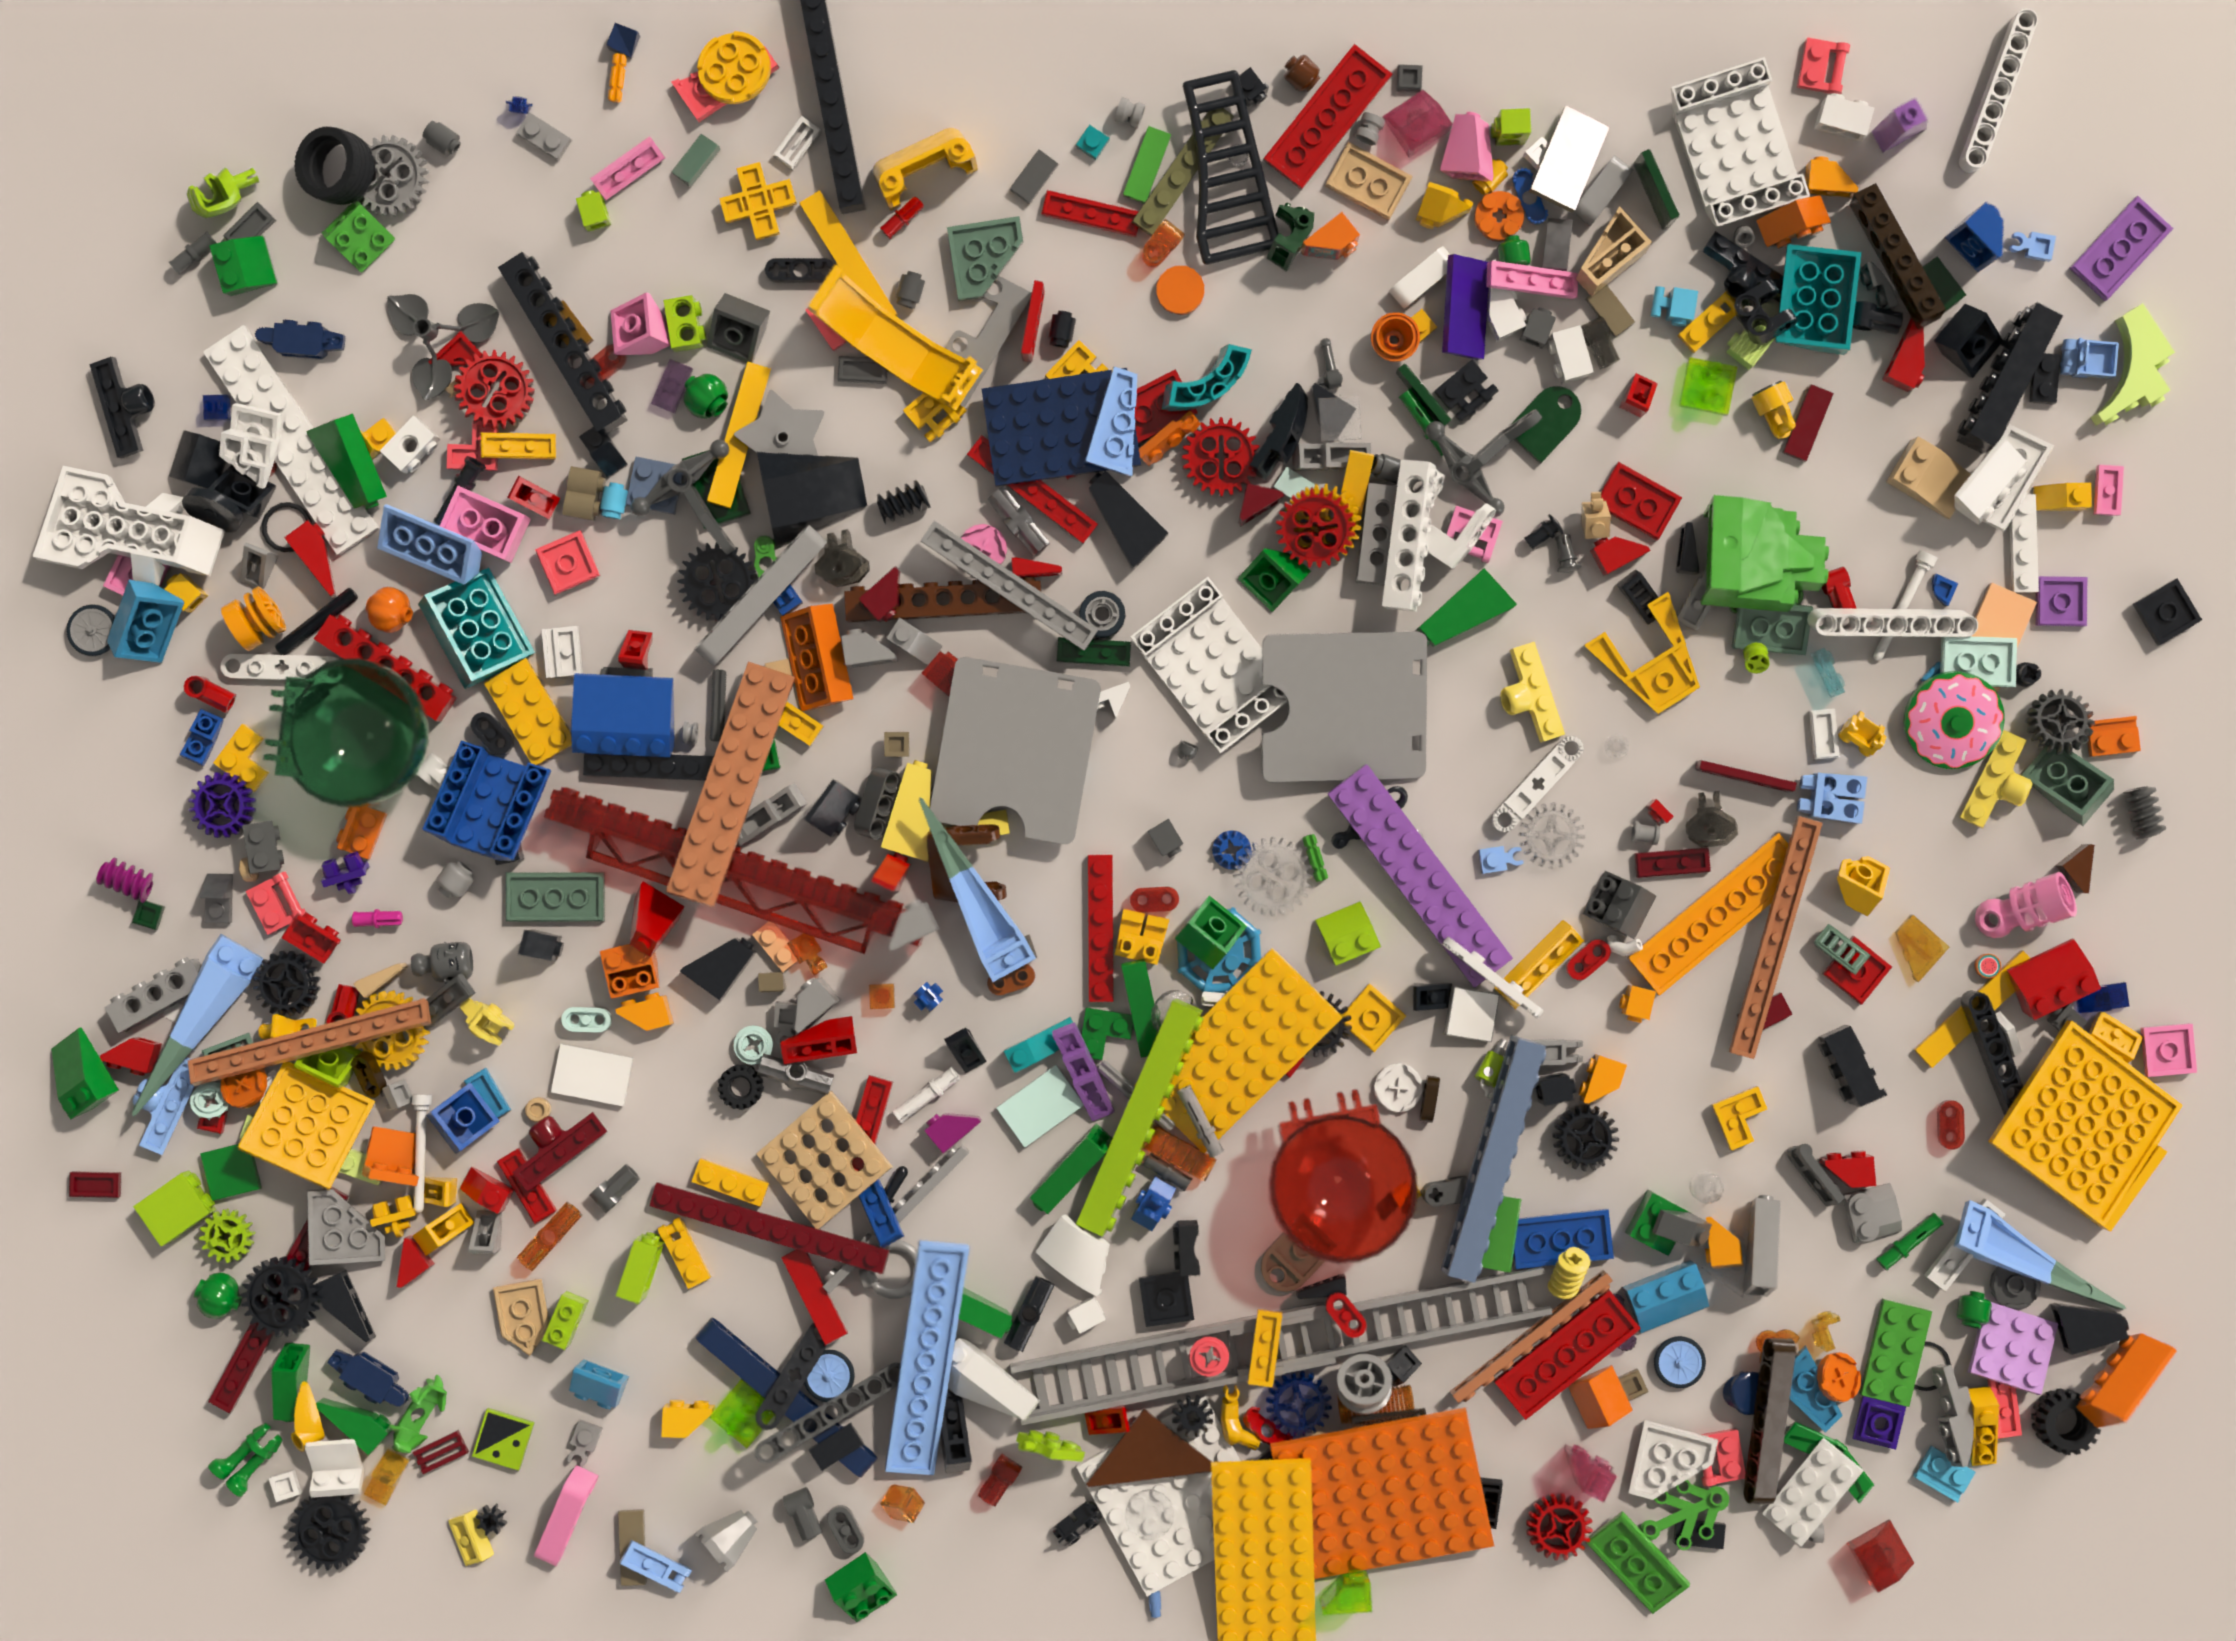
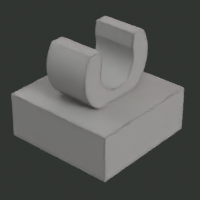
M405 1079L382 1088L381 1096H385L388 1101L387 1109L393 1111L412 1103V1094Z

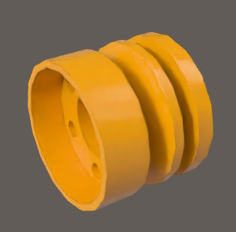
M259 586L252 589L253 595L248 592L244 594L245 605L235 599L221 607L222 616L229 630L238 643L249 652L264 644L262 632L272 639L276 636L275 631L279 634L286 631V625L278 606Z

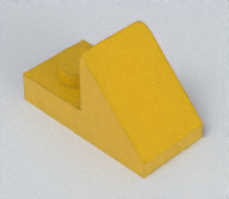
M382 418L365 432L360 430L371 459L381 453L380 450L396 434L385 418Z

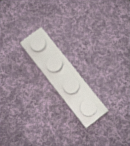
M2026 494L2009 523L2011 591L2015 593L2039 592L2036 494Z
M1985 1198L1979 1203L1995 1212L2002 1219L2006 1215ZM1957 1233L1924 1274L1926 1278L1945 1292L1973 1257V1255L1954 1246Z

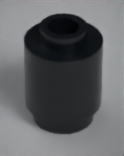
M1059 310L1057 314H1052L1048 335L1050 345L1068 348L1069 343H1072L1076 323L1072 313Z

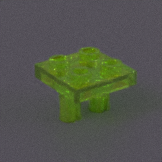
M1689 357L1679 407L1727 416L1729 414L1738 366Z
M741 1378L709 1418L723 1428L728 1435L735 1438L745 1448H748L763 1430L757 1425L755 1416L765 1398ZM770 1410L764 1411L761 1415L762 1422L767 1425L774 1417V1413Z

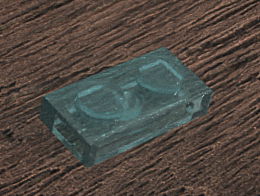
M1821 648L1810 653L1830 697L1844 693L1843 687L1845 682L1841 674L1836 673L1833 667L1835 661L1830 651L1826 652L1825 648Z

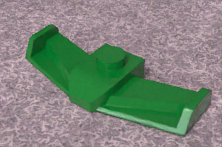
M1797 1422L1792 1423L1785 1431L1784 1443L1810 1455L1820 1441L1825 1438L1860 1467L1848 1451V1448L1837 1439L1827 1437ZM1863 1471L1848 1491L1860 1504L1873 1488L1874 1483Z

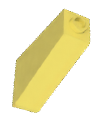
M914 760L913 764L907 763L881 847L929 862L927 834L931 830L920 805L919 797L930 808L932 800V770L927 769L928 764Z

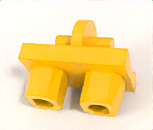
M410 1195L395 1199L397 1212L390 1213L387 1201L373 1204L374 1218L370 1219L371 1227L392 1222V1225L385 1227L386 1234L394 1232L397 1238L404 1236V1229L411 1228L410 1221L402 1222L401 1219L419 1214L415 1212Z

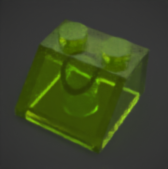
M1348 1570V1573L1340 1574L1319 1598L1322 1615L1372 1612L1371 1583L1367 1571Z

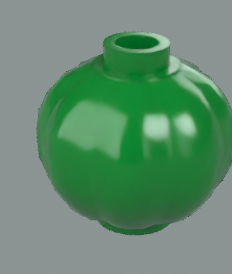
M702 374L698 377L691 376L684 385L686 391L683 396L684 404L694 416L707 419L711 416L717 417L724 412L728 404L726 402L728 390L725 383L719 377L713 374Z
M214 1273L209 1275L207 1280L201 1279L194 1293V1298L198 1299L197 1307L204 1316L213 1319L223 1318L232 1310L237 1311L243 1297L239 1296V1286L236 1280L226 1273Z

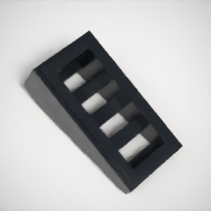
M1686 522L1681 526L1676 573L1699 574L1692 522Z
M1634 570L1619 581L1617 586L1646 624L1649 625L1656 619L1651 612L1646 614L1647 604L1658 598V596L1642 573ZM1638 581V583L1635 586H1633L1630 590L1628 589ZM1642 588H1644L1645 591H1643V592H1642L1640 595H1638L1636 598L1633 596V595L1636 594L1638 591H1640ZM1648 596H1650L1651 599L1648 600L1645 604H1643L1642 606L1639 604Z
M1339 1274L1296 1290V1296L1298 1299L1329 1297L1336 1292L1347 1295L1346 1277L1344 1274Z

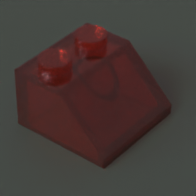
M1890 1519L1847 1542L1867 1581L1877 1593L1900 1581L1914 1564Z

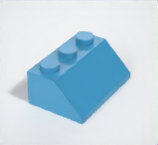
M128 580L107 639L114 657L162 663L184 601L154 583Z
M1691 1260L1622 1287L1635 1321L1641 1328L1639 1330L1640 1333L1709 1307L1705 1285L1697 1265Z

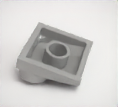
M1890 1183L1843 1194L1845 1197L1843 1202L1854 1243L1869 1242L1875 1238L1902 1231V1220L1898 1203Z

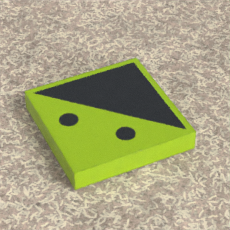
M487 1408L472 1456L519 1471L535 1422Z

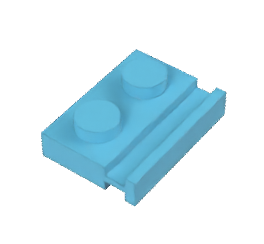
M1930 1446L1919 1465L1918 1471L1913 1476L1958 1503L1960 1496L1965 1492L1976 1472L1967 1466H1951L1945 1453Z

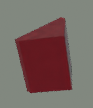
M1248 483L1238 520L1239 526L1245 525L1280 503L1284 497L1283 492Z

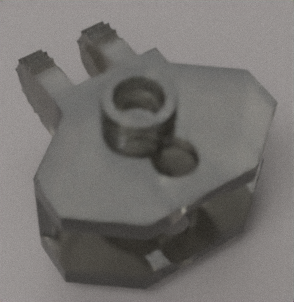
M848 529L841 530L842 544L840 545L837 543V537L834 532L827 534L828 548H824L825 553L815 563V574L837 588L859 583L870 571L869 561L852 547L851 534Z
M1714 791L1713 794L1715 807H1706V795L1704 792L1698 793L1699 808H1697V814L1686 823L1688 839L1702 848L1728 845L1738 836V825L1735 818L1723 811L1720 791Z

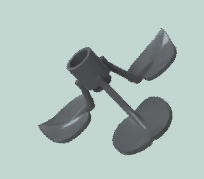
M415 294L390 295L387 297L388 312L394 327L404 335L415 334L422 338L423 344L426 345L432 355V364L428 362L431 360L430 358H423L414 365L412 370L413 383L425 400L435 398L443 393L452 379L450 363L442 359L437 360V355L430 344V341L437 337L439 329L464 330V335L471 342L481 343L492 336L499 318V310L484 303H474L465 306L459 312L458 320L462 326L435 324L427 319L429 309L422 297Z

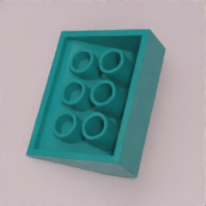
M1787 244L1779 313L1791 309L1798 322L1792 328L1777 336L1776 343L1845 355L1850 350L1862 252Z
M489 567L479 571V574L465 585L455 581L425 594L418 603L464 689L481 683L535 654L532 645Z

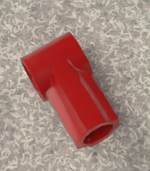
M1840 567L1828 571V581L1822 586V590L1828 595L1832 608L1857 609L1849 588L1851 587V581L1846 568Z
M191 676L184 682V691L189 697L196 698L224 713H228L235 702L236 694L205 677ZM199 680L203 688L197 694L193 690V685Z
M338 984L333 1008L326 1024L336 1022L339 1016H343L344 1019L354 1017L360 995L356 987Z

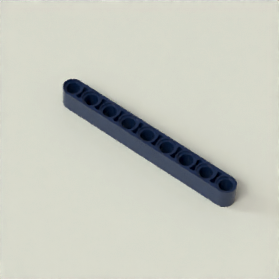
M713 1317L709 1319L695 1336L700 1344L766 1398L781 1374ZM799 1390L785 1416L792 1422H795L820 1406ZM825 1411V1417L829 1420H834V1418ZM806 1419L803 1423V1429L807 1433L814 1432L816 1422L813 1419ZM837 1422L812 1437V1439L819 1443L843 1428V1426ZM864 1444L839 1461L856 1476L862 1478L878 1457Z

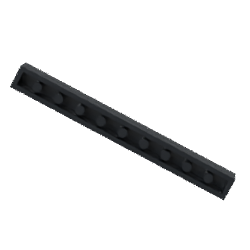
M800 0L839 208L842 214L866 210L827 1Z

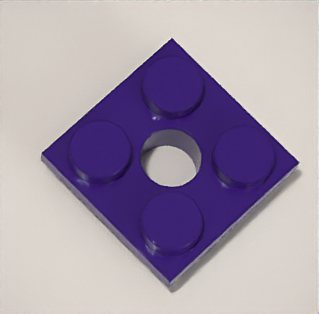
M1862 1396L1852 1439L1896 1450L1906 1406ZM1879 1417H1884L1886 1420V1424L1882 1429H1876L1874 1426L1875 1420Z

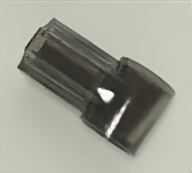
M1602 316L1581 325L1586 346L1590 347L1599 369L1606 368L1620 360L1610 339L1611 334L1608 324Z

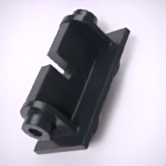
M1092 1500L1088 1503L1084 1502V1504L1072 1512L1077 1521L1074 1522L1068 1515L1055 1525L1054 1535L1058 1539L1062 1537L1058 1541L1059 1544L1071 1546L1081 1538L1080 1534L1085 1530H1092L1099 1525V1519L1103 1515L1098 1511L1094 1512L1097 1507Z

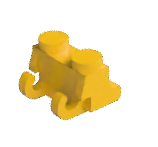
M1859 711L1846 721L1838 736L1846 743L1852 741L1859 746L1858 749L1864 756L1870 757L1885 744L1886 736L1883 734L1885 727L1881 724L1877 726L1864 717L1865 713Z

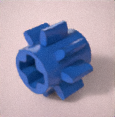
M926 982L914 993L918 998L914 1003L921 1011L926 1007L930 1012L943 1001L940 997L943 990L936 983L931 986Z

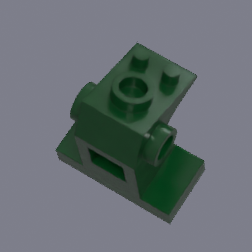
M1285 203V206L1280 205L1275 216L1289 226L1291 234L1285 237L1279 233L1274 239L1266 258L1286 272L1301 250L1303 241L1309 238L1313 230L1315 212H1310L1304 207L1293 208L1290 203Z

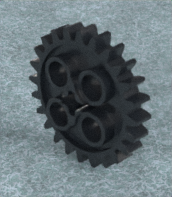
M717 542L713 549L706 543L705 551L696 547L698 555L695 556L689 552L688 555L691 561H682L687 568L686 570L678 571L684 575V579H679L677 582L684 584V588L680 589L679 593L687 594L682 601L692 602L688 608L689 610L697 607V616L706 612V620H709L711 615L714 614L716 621H719L720 615H725L756 581L750 577L756 571L748 570L752 561L744 563L743 560L746 554L743 553L738 556V547H735L736 550L727 555L720 549ZM711 560L715 562L718 577L724 578V582L721 583L725 598L724 603L720 602L716 585H711V581L714 580L710 565ZM723 560H730L733 564V569L728 574L722 573L719 569V565ZM700 566H706L709 570V576L705 580H700L696 577V569ZM731 583H735L738 585L740 592L736 597L731 598L726 594V587ZM710 589L715 592L716 598L713 603L707 604L703 601L702 594L705 590Z
M287 1256L280 1257L279 1260L277 1257L270 1258V1262L268 1260L262 1261L261 1266L253 1267L254 1273L246 1275L251 1282L242 1284L248 1290L240 1294V1296L247 1298V1302L242 1303L241 1306L249 1308L244 1315L253 1316L250 1324L259 1323L257 1331L266 1328L267 1336L275 1331L276 1338L281 1337L283 1333L288 1337L293 1332L295 1334L301 1332V1327H309L308 1320L311 1321L316 1318L312 1312L320 1310V1307L315 1302L322 1300V1297L316 1296L315 1292L321 1290V1287H314L313 1283L318 1278L309 1277L313 1270L304 1271V1262L296 1266V1258L288 1261ZM275 1274L279 1275L281 1278L280 1285H278L274 1280ZM295 1288H298L301 1292L300 1299L294 1294ZM262 1294L268 1299L267 1306L262 1303ZM282 1308L285 1309L288 1313L287 1319H284L282 1317Z
M310 1495L309 1501L304 1499L300 1502L302 1507H297L294 1510L298 1516H293L290 1519L296 1525L289 1528L290 1532L295 1533V1536L289 1540L292 1542L297 1541L298 1543L293 1550L301 1549L302 1551L299 1559L307 1556V1565L315 1561L316 1569H319L325 1564L326 1571H329L333 1564L336 1570H339L342 1567V1562L345 1566L351 1564V1559L356 1560L359 1557L358 1552L362 1553L366 1549L361 1543H367L370 1540L364 1534L371 1531V1528L364 1526V1524L370 1521V1518L362 1517L367 1509L359 1510L357 1508L361 1501L359 1500L353 1504L351 1502L353 1495H349L347 1498H344V1495L311 1498ZM323 1507L330 1511V1518L322 1515L321 1509ZM343 1520L350 1522L352 1526L351 1531L343 1528ZM329 1525L332 1527L331 1534L327 1532ZM309 1529H314L317 1532V1539L309 1536ZM330 1541L338 1544V1552L330 1549Z

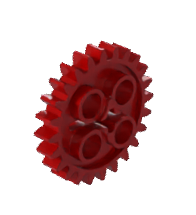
M484 350L482 358L473 354V362L466 359L465 366L467 368L459 367L458 372L461 375L455 376V381L459 384L454 385L453 391L460 392L455 395V401H462L458 409H467L465 418L473 415V424L481 420L482 428H485L487 423H491L493 430H495L497 423H500L501 427L505 429L507 421L514 426L516 423L515 417L523 420L524 415L522 411L528 413L530 407L527 404H532L534 400L528 395H533L535 392L534 388L529 387L533 384L534 380L526 379L530 371L521 370L524 363L515 364V356H512L509 360L506 359L505 351L499 357L496 350H493L492 356H488ZM491 369L496 373V376L492 378L486 377L483 371ZM502 372H505L506 376L500 382L498 391L493 393L488 405L482 407V404L489 396L490 389L495 387ZM513 382L518 388L516 390H508L505 384ZM479 389L484 395L477 398L471 394V391ZM501 402L504 404L505 409L496 410L492 404Z
M1222 417L1219 418L1218 424H1215L1213 419L1210 418L1208 427L1201 422V431L1196 429L1193 432L1194 438L1189 436L1186 438L1191 445L1183 446V450L1188 452V454L1181 457L1182 460L1188 461L1183 466V470L1191 471L1187 475V479L1194 477L1193 486L1201 484L1202 493L1207 488L1210 489V496H1213L1215 490L1219 491L1220 498L1223 497L1226 490L1230 496H1233V488L1242 492L1241 484L1243 483L1247 486L1248 483L1250 484L1247 478L1256 477L1250 466L1255 455L1254 451L1260 448L1259 445H1252L1256 436H1247L1249 428L1243 431L1240 430L1242 422L1233 426L1232 418L1228 420L1227 424H1224ZM1219 436H1223V455L1228 456V458L1224 459L1223 479L1219 478V459L1215 458L1219 453ZM1207 439L1214 441L1215 449L1206 451L1202 447L1203 441ZM1231 439L1237 440L1240 443V448L1236 451L1229 450L1226 445L1227 441ZM1232 463L1237 464L1240 467V473L1230 475L1227 472V466ZM1205 464H1212L1216 468V472L1208 476L1203 473L1202 467Z
M1311 487L1310 494L1306 495L1302 489L1300 491L1301 498L1293 494L1291 496L1292 504L1287 501L1284 502L1288 510L1279 511V514L1284 519L1276 520V524L1282 526V528L1276 530V534L1283 535L1278 540V543H1286L1283 552L1291 550L1290 559L1292 560L1298 556L1299 565L1304 560H1307L1308 568L1312 566L1313 562H1316L1318 568H1321L1322 561L1325 560L1328 566H1330L1332 557L1337 561L1340 560L1339 552L1347 554V549L1344 545L1352 546L1353 544L1348 539V536H1355L1356 532L1349 528L1355 526L1356 522L1349 521L1348 519L1354 513L1345 511L1349 504H1340L1341 495L1336 499L1332 498V490L1328 495H1324V489L1321 487L1319 494H1315L1313 487ZM1329 508L1333 511L1334 516L1330 520H1324L1320 516V511ZM1299 511L1307 512L1309 520L1304 523L1298 522L1295 517L1296 513ZM1313 522H1317L1318 526L1338 525L1337 528H1320L1319 533H1314L1313 529L1300 532L1294 531V528L1297 527L1310 528ZM1326 533L1334 534L1336 536L1335 543L1331 545L1324 543L1323 535ZM1307 535L1310 537L1311 545L1308 547L1300 546L1298 543L1300 536Z

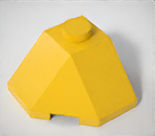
M1429 182L1415 220L1419 221L1420 225L1425 228H1439L1469 213L1473 202L1468 199L1461 201L1458 196L1459 193L1453 189Z
M1869 856L1861 857L1857 861H1852L1851 859L1842 860L1837 874V881L1845 904L1868 917L1883 899L1890 867Z

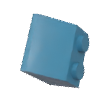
M583 1359L574 1368L569 1391L575 1393L574 1396L578 1399L587 1401L589 1398L597 1401V1405L602 1408H616L620 1403L629 1376Z

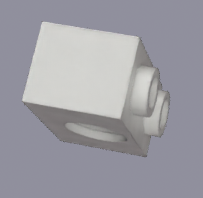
M413 415L380 452L400 471L407 474L409 471H415L420 466V460L425 454L429 455L437 448V442L440 438L419 418ZM416 441L417 447L415 451L408 452V443Z

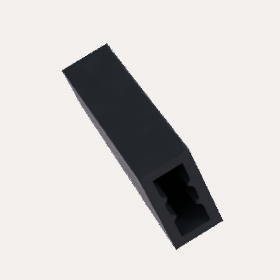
M1107 471L1102 475L1098 472L1089 481L1091 484L1089 492L1130 567L1134 570L1168 536V532Z

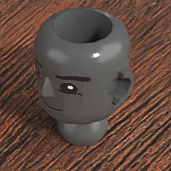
M444 942L432 946L430 955L416 953L411 956L412 974L419 977L426 973H431L435 981L447 984L454 977L462 973L467 980L473 974L471 947L465 942Z

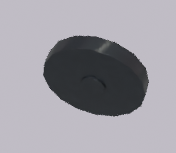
M194 487L188 489L182 499L183 508L190 516L221 528L225 532L237 531L244 520L243 513L238 506L217 492Z

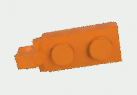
M1191 411L1187 412L1177 422L1171 421L1139 448L1140 458L1148 466L1158 462L1164 453L1170 448L1179 445L1182 438L1189 433H1193L1201 423Z

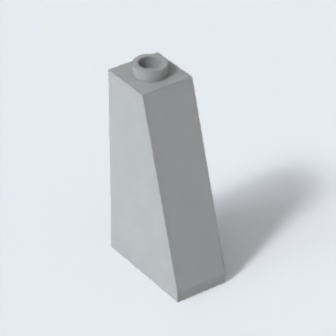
M1760 1195L1751 1202L1743 1282L1744 1295L1768 1297L1777 1289L1780 1200H1773V1196Z

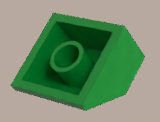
M264 236L237 238L209 245L223 294L234 296L278 284Z
M1209 895L1175 939L1211 969H1214L1229 952L1247 925Z
M1647 1190L1625 1233L1669 1256L1676 1241L1652 1233L1660 1210L1689 1211Z

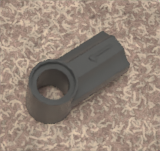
M625 1164L608 1181L605 1180L590 1193V1196L607 1213L640 1178L633 1168Z
M807 1487L783 1496L786 1510L789 1516L793 1517L802 1541L812 1539L822 1533V1528L813 1509L814 1502Z

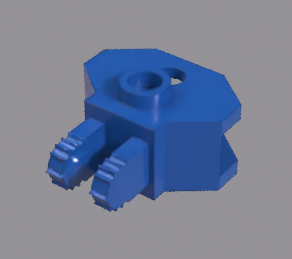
M1154 1176L1146 1191L1141 1190L1135 1201L1138 1205L1131 1220L1153 1231L1161 1217L1166 1219L1172 1208L1169 1203L1176 1187Z

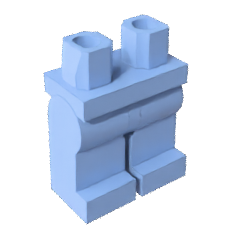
M1827 773L1803 775L1800 777L1799 786L1800 789L1812 790L1811 799L1799 798L1797 811L1809 814V817L1862 824L1864 802L1839 799V797L1865 799L1867 777Z

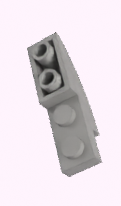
M1940 1364L1933 1366V1382L1938 1387L1941 1397L1940 1405L1946 1414L1937 1418L1939 1422L1938 1430L1946 1446V1457L1951 1466L1965 1467L1968 1466L1971 1455L1974 1430L1973 1410L1968 1386H1958L1952 1365Z

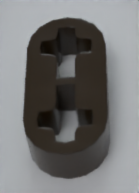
M367 1051L360 1052L351 1061L352 1069L363 1092L371 1098L378 1097L383 1092L382 1088L387 1086L386 1080L375 1057Z
M1430 1075L1426 1077L1420 1109V1121L1433 1123L1440 1077Z

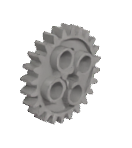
M382 135L381 142L374 137L373 145L368 144L373 155V173L376 172V179L369 185L364 195L358 199L359 201H364V207H371V211L376 214L380 210V214L384 216L388 214V211L393 216H396L397 209L405 214L406 205L414 209L412 201L415 199L421 202V198L418 196L419 192H427L422 188V184L429 183L427 179L423 178V175L428 174L429 170L422 168L427 164V161L419 159L423 153L415 150L416 146L409 143L407 145L408 141L401 138L398 140V137L392 135L390 140L387 136ZM391 153V160L384 164V157ZM409 168V169H410V174H409V176H408L407 178H404V179H403V178H402V173H403V171H404L405 169ZM389 172L392 175L390 179L387 176ZM394 187V195L388 198L387 193L389 189Z

